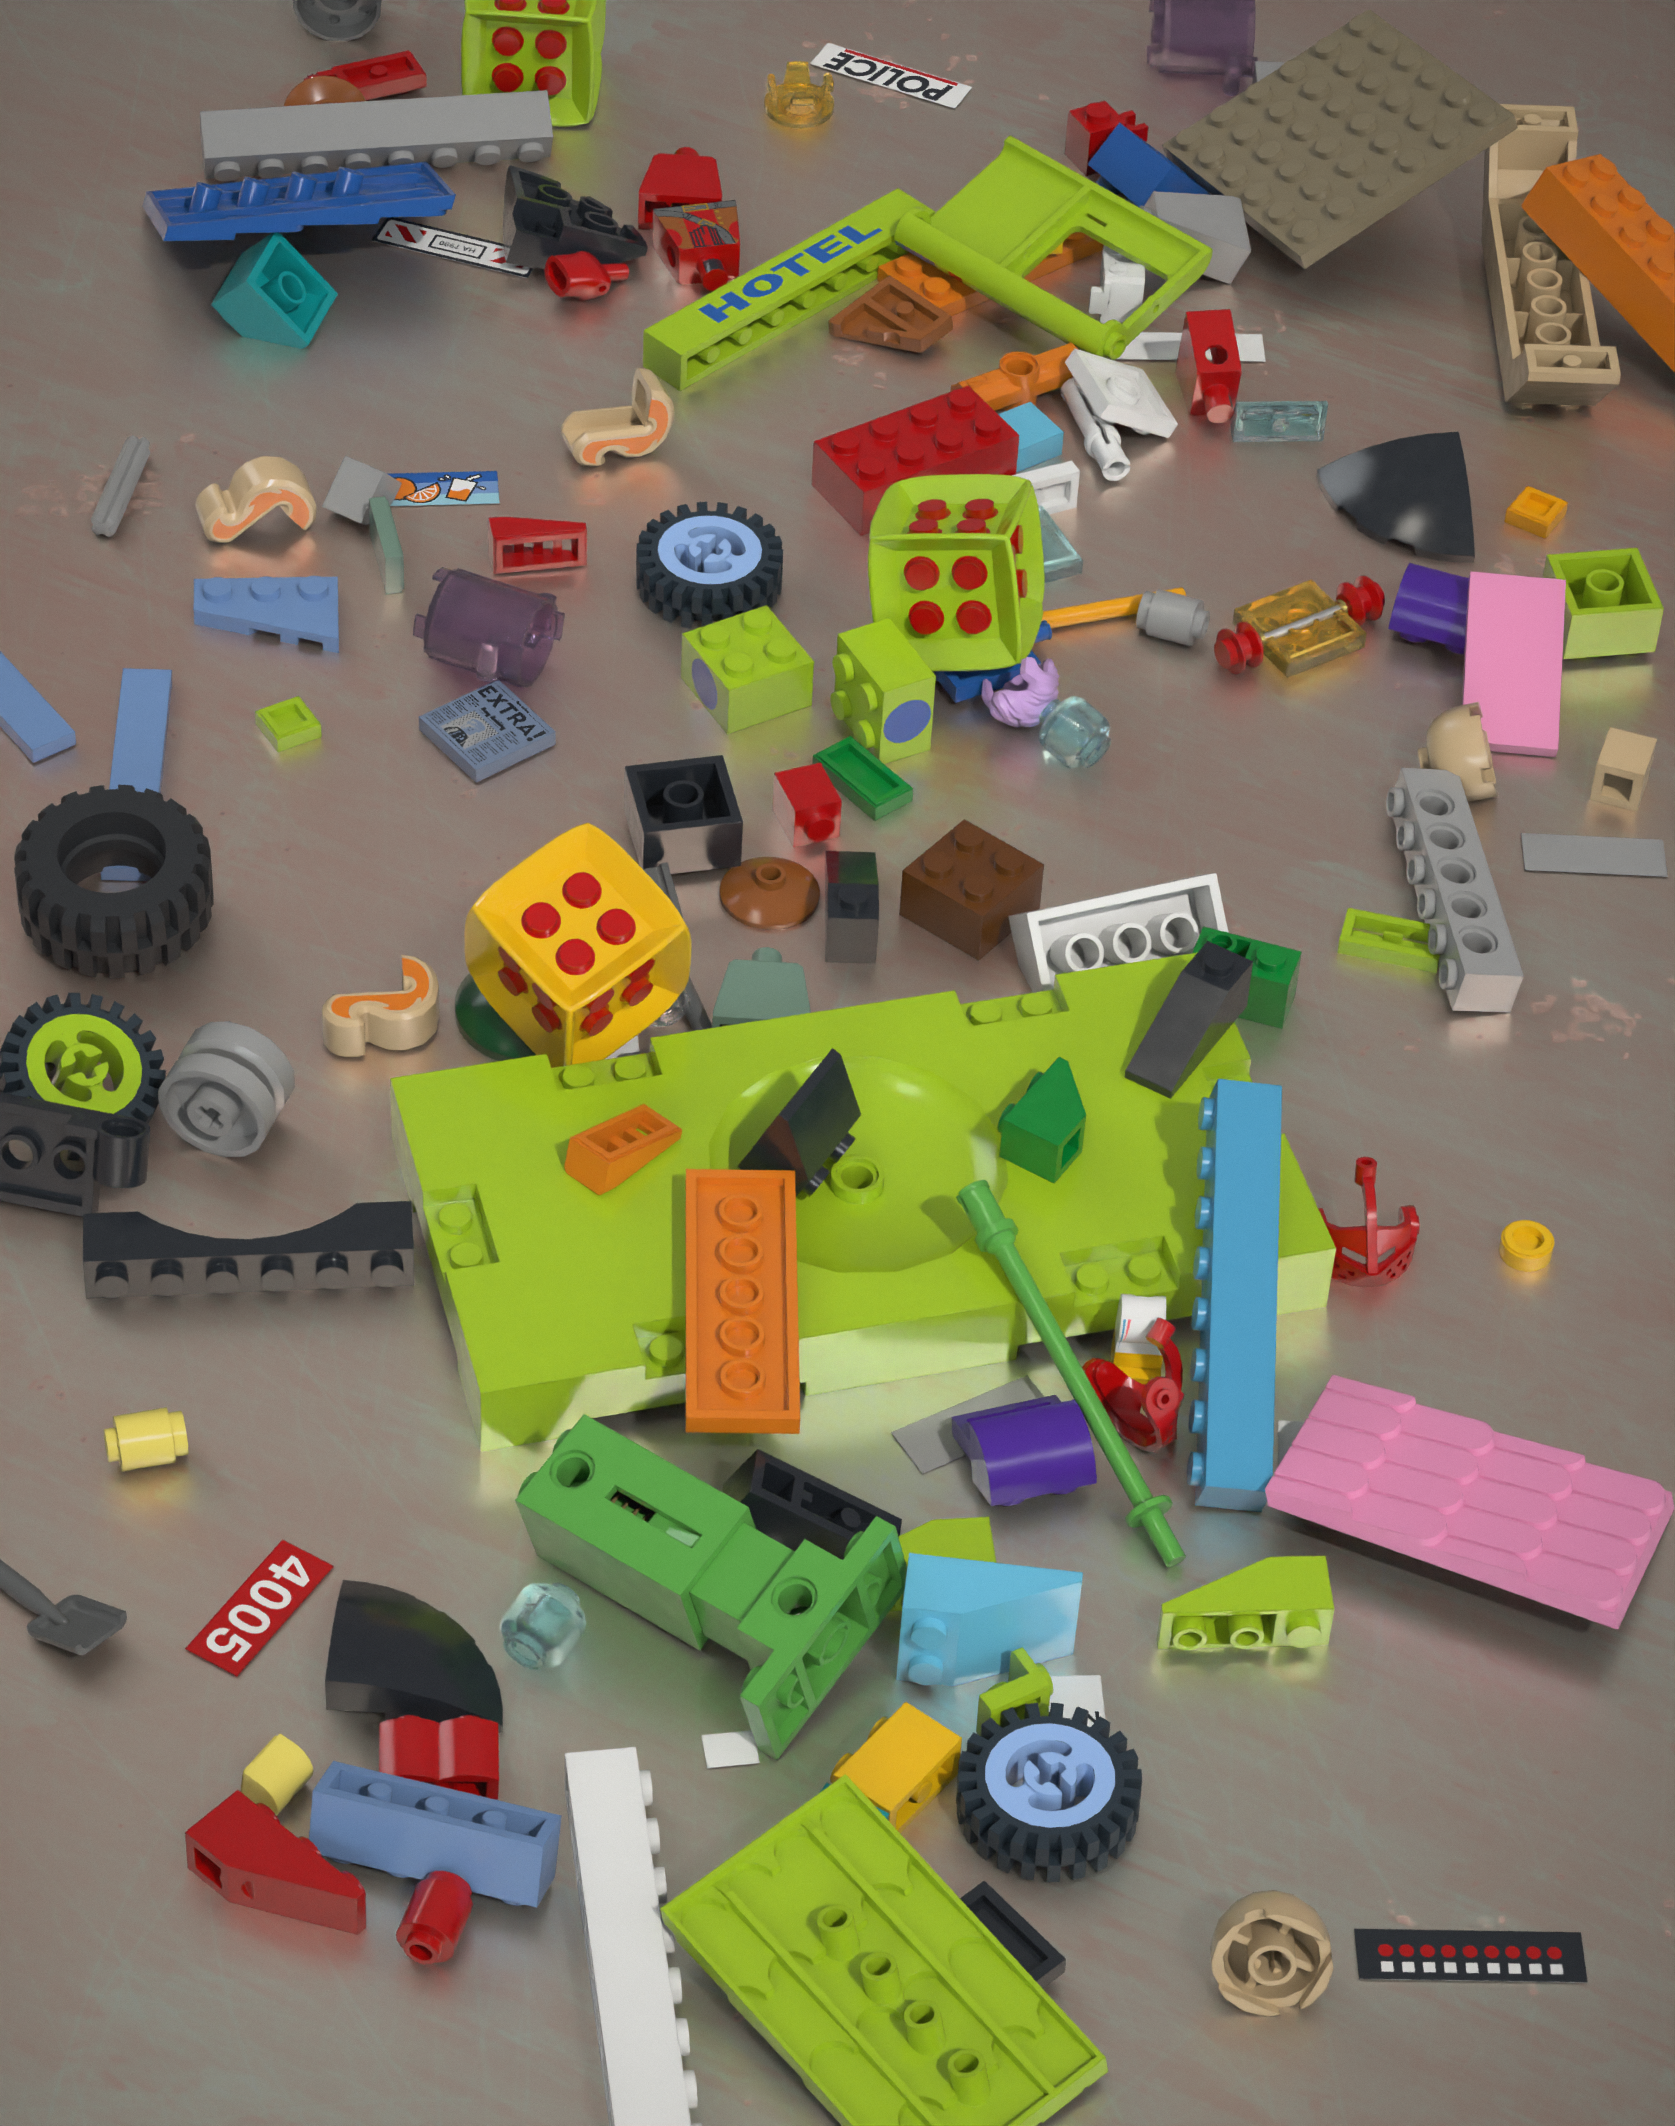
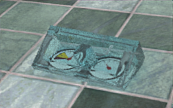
M1237 402L1234 407V415L1230 419L1233 442L1323 441L1328 402Z

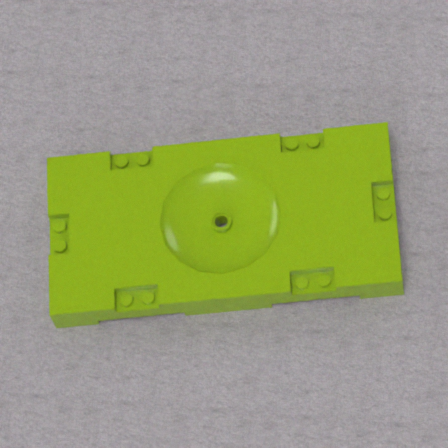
M1197 953L1056 974L1053 990L960 1004L957 994L953 990L651 1037L650 1053L551 1068L547 1054L390 1078L391 1138L408 1198L412 1204V1212H417L457 1352V1370L480 1451L484 1452L558 1439L564 1431L572 1429L583 1414L590 1418H597L685 1403L686 1169L741 1170L737 1167L832 1048L842 1056L861 1116L848 1131L856 1139L837 1163L833 1162L830 1158H827L822 1166L829 1170L830 1173L810 1197L801 1191L796 1197L799 1378L805 1396L1014 1361L1017 1359L1018 1345L1042 1342L996 1256L988 1252H981L975 1242L977 1233L962 1205L956 1199L961 1189L979 1180H986L988 1182L989 1189L1005 1218L1012 1219L1019 1231L1014 1245L1065 1337L1114 1329L1121 1294H1132L1142 1297L1166 1296V1320L1192 1316L1194 1300L1196 1297H1201L1202 1280L1194 1279L1193 1276L1196 1249L1198 1246L1203 1247V1230L1195 1228L1197 1200L1199 1196L1204 1197L1205 1180L1197 1179L1196 1174L1199 1149L1201 1146L1206 1147V1130H1199L1198 1128L1200 1102L1202 1097H1210L1217 1079L1253 1082L1249 1075L1251 1057L1234 1022L1171 1099L1125 1078V1070L1180 973ZM1058 1057H1061L1069 1062L1086 1112L1082 1153L1054 1184L999 1157L1001 1133L998 1132L997 1126L1005 1108L1010 1103L1017 1104L1026 1094L1032 1078L1038 1072L1044 1073ZM642 1104L647 1105L682 1129L681 1139L620 1185L602 1195L596 1194L565 1171L564 1166L570 1137ZM638 1128L636 1129L637 1131H639V1132L642 1133L643 1135H645V1136L647 1135L646 1133H644V1132L641 1131L640 1129H638ZM1285 1133L1281 1134L1277 1315L1327 1306L1336 1252L1334 1242Z

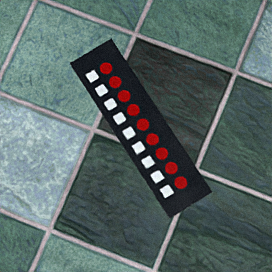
M1354 1929L1359 1979L1588 1983L1581 1932Z

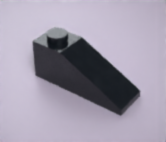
M825 851V962L876 964L879 928V882L875 852Z
M1207 941L1180 973L1127 1066L1125 1078L1171 1099L1247 1007L1253 961Z
M757 1449L723 1483V1493L749 1507L756 1530L793 1551H796L804 1539L843 1560L846 1547L852 1537L860 1531L865 1532L876 1516L894 1525L898 1536H900L901 1518L760 1449Z

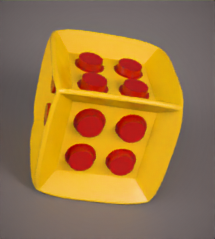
M590 823L581 824L560 834L513 867L482 893L466 916L464 954L467 969L474 982L493 1009L536 1055L547 1054L551 1068L606 1059L661 1017L684 991L689 980L692 940L689 929L679 911L661 888L617 842L604 831Z

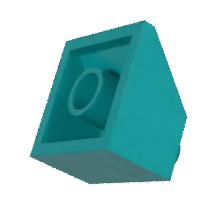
M279 232L269 234L240 255L211 305L242 337L304 349L311 342L338 293Z

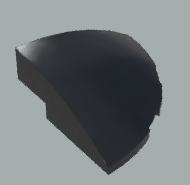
M509 165L506 175L503 210V243L506 263L545 269V264L550 256L568 255L579 251L591 253L601 264L623 263L646 256L648 246L642 235L633 225H623L620 228L618 223L612 219V209L590 196H581L580 200L576 201L572 199L570 193L561 189L560 182Z
M1459 432L1430 433L1399 438L1359 450L1317 469L1316 477L1319 487L1331 507L1335 511L1344 508L1356 518L1357 530L1383 545L1392 539L1413 545L1415 554L1418 557L1447 562L1474 563L1475 548L1471 500Z
M343 1580L336 1605L325 1677L326 1710L385 1713V1721L405 1715H414L438 1723L456 1719L460 1716L472 1715L497 1722L499 1733H503V1705L494 1670L475 1644L476 1641L460 1624L446 1613L437 1610L411 1594L368 1582Z

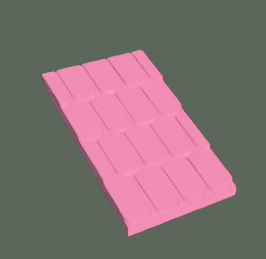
M1336 1375L1331 1376L1325 1386L1326 1390L1322 1391L1308 1415L1309 1418H1306L1293 1440L1292 1447H1289L1274 1472L1275 1476H1272L1265 1488L1269 1507L1616 1630L1619 1629L1674 1511L1672 1492L1664 1490L1662 1485L1654 1480L1586 1463L1585 1456L1582 1454L1495 1432L1486 1422L1416 1404L1415 1396Z

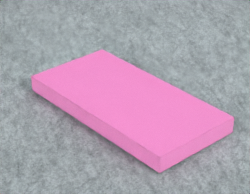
M1470 571L1467 595L1462 705L1474 702L1480 703L1483 718H1480L1482 729L1487 732L1490 751L1547 757H1556L1566 580Z

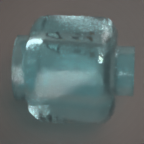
M1071 696L1062 702L1059 699H1055L1044 708L1039 716V721L1042 723L1038 735L1039 742L1067 768H1076L1081 765L1085 768L1093 766L1103 757L1111 744V738L1108 736L1110 731L1108 720L1080 696Z
M532 1583L526 1586L507 1610L501 1621L500 1630L504 1639L503 1646L508 1655L520 1665L534 1670L542 1667H556L564 1662L584 1634L587 1624L584 1612L579 1606L580 1599L577 1594L561 1583H552L551 1585L547 1583Z

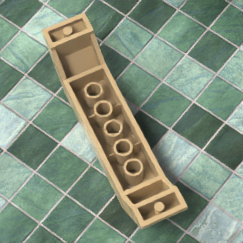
M1500 104L1514 114L1518 128L1485 149L1481 242L1505 403L1595 406L1620 383L1621 373L1616 347L1600 346L1590 284L1587 277L1521 207L1546 167L1576 160L1578 126L1575 109L1573 106Z

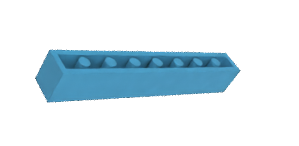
M1217 1079L1210 1097H1202L1200 1102L1198 1128L1199 1130H1206V1147L1201 1146L1199 1149L1196 1174L1197 1179L1205 1180L1204 1197L1199 1196L1197 1200L1195 1228L1203 1230V1247L1198 1246L1196 1249L1193 1276L1194 1279L1202 1280L1201 1297L1195 1298L1192 1310V1329L1200 1331V1348H1194L1190 1365L1191 1381L1199 1382L1198 1400H1192L1188 1421L1189 1433L1197 1434V1452L1190 1453L1187 1465V1484L1195 1486V1506L1262 1512L1267 1503L1265 1488L1273 1476L1282 1115L1281 1085Z

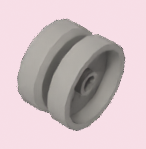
M230 1021L209 1022L195 1029L178 1060L174 1063L158 1090L159 1108L168 1125L183 1140L198 1149L221 1157H244L259 1149L295 1088L294 1070L279 1047L271 1039L251 1027Z

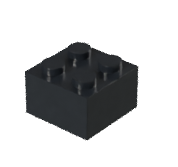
M723 755L625 766L624 813L638 863L642 869L657 867L660 863L667 862L671 874L741 866L743 820Z

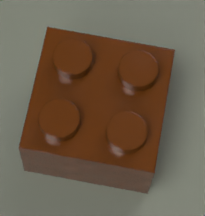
M964 819L902 870L899 915L979 961L1012 933L1008 916L1040 909L1044 864Z

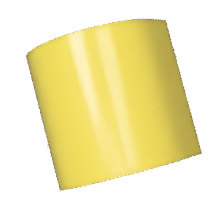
M282 1734L275 1735L243 1770L240 1792L255 1804L263 1803L267 1805L277 1816L313 1776L312 1763L298 1745Z

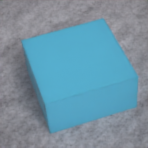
M1028 402L998 414L1020 435L1016 473L1062 455L1064 432L1033 403Z

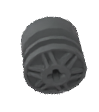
M293 0V9L298 21L311 34L327 41H350L361 38L374 28L380 18L382 0Z

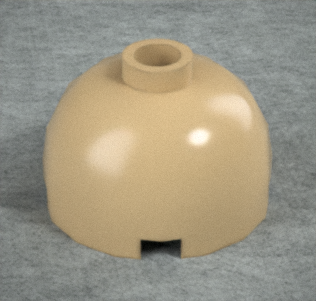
M1479 702L1460 705L1442 712L1433 719L1427 729V747L1418 748L1421 769L1447 770L1460 776L1467 801L1498 796L1494 785L1496 778L1487 732L1482 729L1480 718H1483Z
M1276 1890L1253 1892L1234 1902L1218 1919L1210 1946L1212 1972L1218 1981L1219 1990L1224 1998L1241 2010L1263 2016L1280 2015V2010L1276 2006L1291 2007L1299 2003L1300 2010L1311 2005L1327 1989L1333 1972L1330 1935L1317 1911L1293 1894Z

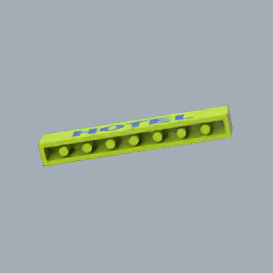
M899 188L893 190L643 330V367L651 370L656 376L677 390H684L875 281L878 277V266L910 253L896 245L895 231L901 217L909 209L917 206L927 211L930 218L935 214V211Z

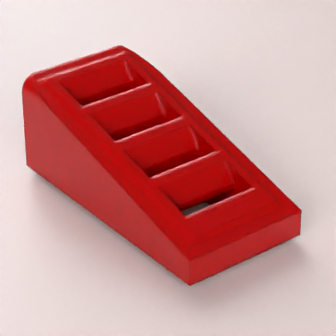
M489 517L488 554L493 574L587 566L586 523L519 517ZM571 539V550L562 549V540ZM551 541V549L543 548V542ZM524 543H532V547H525Z

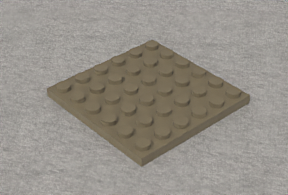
M1368 9L1364 13L1355 16L1350 22L1332 34L1320 39L1315 45L1297 57L1285 62L1280 68L1265 78L1250 85L1245 91L1230 101L1218 106L1198 122L1180 131L1175 137L1162 144L1166 157L1212 195L1240 198L1245 222L1302 268L1306 269L1518 127L1514 114Z

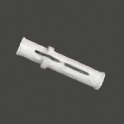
M1075 378L1068 379L1061 387V396L1066 401L1085 437L1084 446L1087 453L1097 460L1102 474L1107 480L1117 481L1124 478L1129 473L1131 467L1128 465L1130 464L1129 459L1125 456L1120 446L1121 438L1118 431L1113 426L1100 421L1092 413V405L1085 394L1076 387L1074 383Z

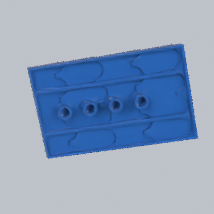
M425 161L360 169L339 167L338 171L314 174L292 172L291 176L268 179L244 177V180L240 182L212 185L197 182L196 186L147 191L142 207L163 241L234 240L236 233L299 232L304 229V225L378 224L381 217L443 216L447 213V210H452L456 194Z

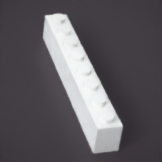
M636 1747L565 1753L564 1791L609 2126H702V2123L691 2124L689 2108H697L698 2104L696 2077L694 2070L683 2071L681 2056L690 2054L687 2019L676 2018L674 2004H682V1985L679 1967H668L666 1954L674 1953L675 1942L674 1933L664 1924L659 1904L667 1903L664 1866L653 1867L652 1854H660L657 1818H646L645 1806L653 1805L650 1770H639Z

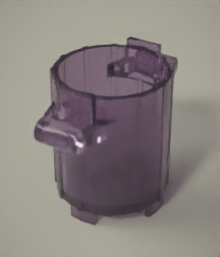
M1150 0L1149 12H1154L1151 26V46H1147V64H1150V67H1158L1159 73L1224 75L1223 92L1228 96L1237 95L1241 77L1253 78L1254 63L1258 61V57H1253L1255 0Z
M442 567L433 574L432 579L439 581L440 584H438L428 607L427 616L416 614L414 620L413 636L423 639L424 652L431 659L476 673V677L481 681L491 682L499 679L502 682L523 689L524 687L532 686L544 669L552 651L554 640L560 641L562 639L565 613L557 611V597L551 593H534L459 568L451 570Z

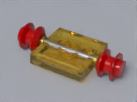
M1361 575L1355 579L1353 585L1349 582L1339 584L1336 590V601H1333L1312 579L1235 608L1232 623L1235 626L1234 632L1227 628L1221 629L1218 632L1216 643L1214 644L1215 657L1223 668L1237 675L1244 671L1246 664L1252 668L1260 666L1263 661V655H1265L1289 678L1365 648L1367 633L1360 626L1364 624L1366 618L1370 621L1380 619L1385 605L1384 592L1378 583L1368 576Z

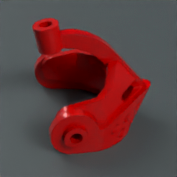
M1360 1157L1356 1160L1354 1182L1362 1188L1364 1226H1336L1327 1221L1323 1208H1318L1336 1247L1331 1278L1349 1286L1375 1287L1386 1285L1399 1278L1412 1261L1420 1229L1419 1216L1414 1205L1399 1207L1397 1226L1377 1225L1374 1187L1377 1161L1370 1157ZM1395 1246L1394 1252L1378 1263V1257ZM1345 1247L1365 1257V1264L1343 1254L1342 1248Z
M1159 1317L1146 1335V1339L1157 1346L1165 1364V1377H1155L1147 1384H1141L1127 1376L1115 1364L1100 1358H1092L1082 1366L1120 1437L1132 1446L1147 1452H1157L1177 1440L1178 1412L1184 1399V1393L1181 1392L1183 1383L1181 1356L1177 1346L1171 1340L1176 1328L1170 1322ZM1141 1407L1145 1412L1146 1416L1140 1413Z

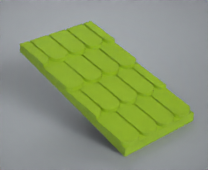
M846 1774L660 1908L663 1922L674 1933L676 1941L727 1994L729 2002L803 2079L805 2087L842 2126H1037L1040 2122H1045L1082 2093L1086 2086H1091L1108 2072L1106 2057Z

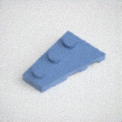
M264 576L259 578L214 577L194 579L193 610L195 625L251 635L261 630L280 634V642L298 645L301 638L321 642L323 650L339 653L338 577L273 578Z

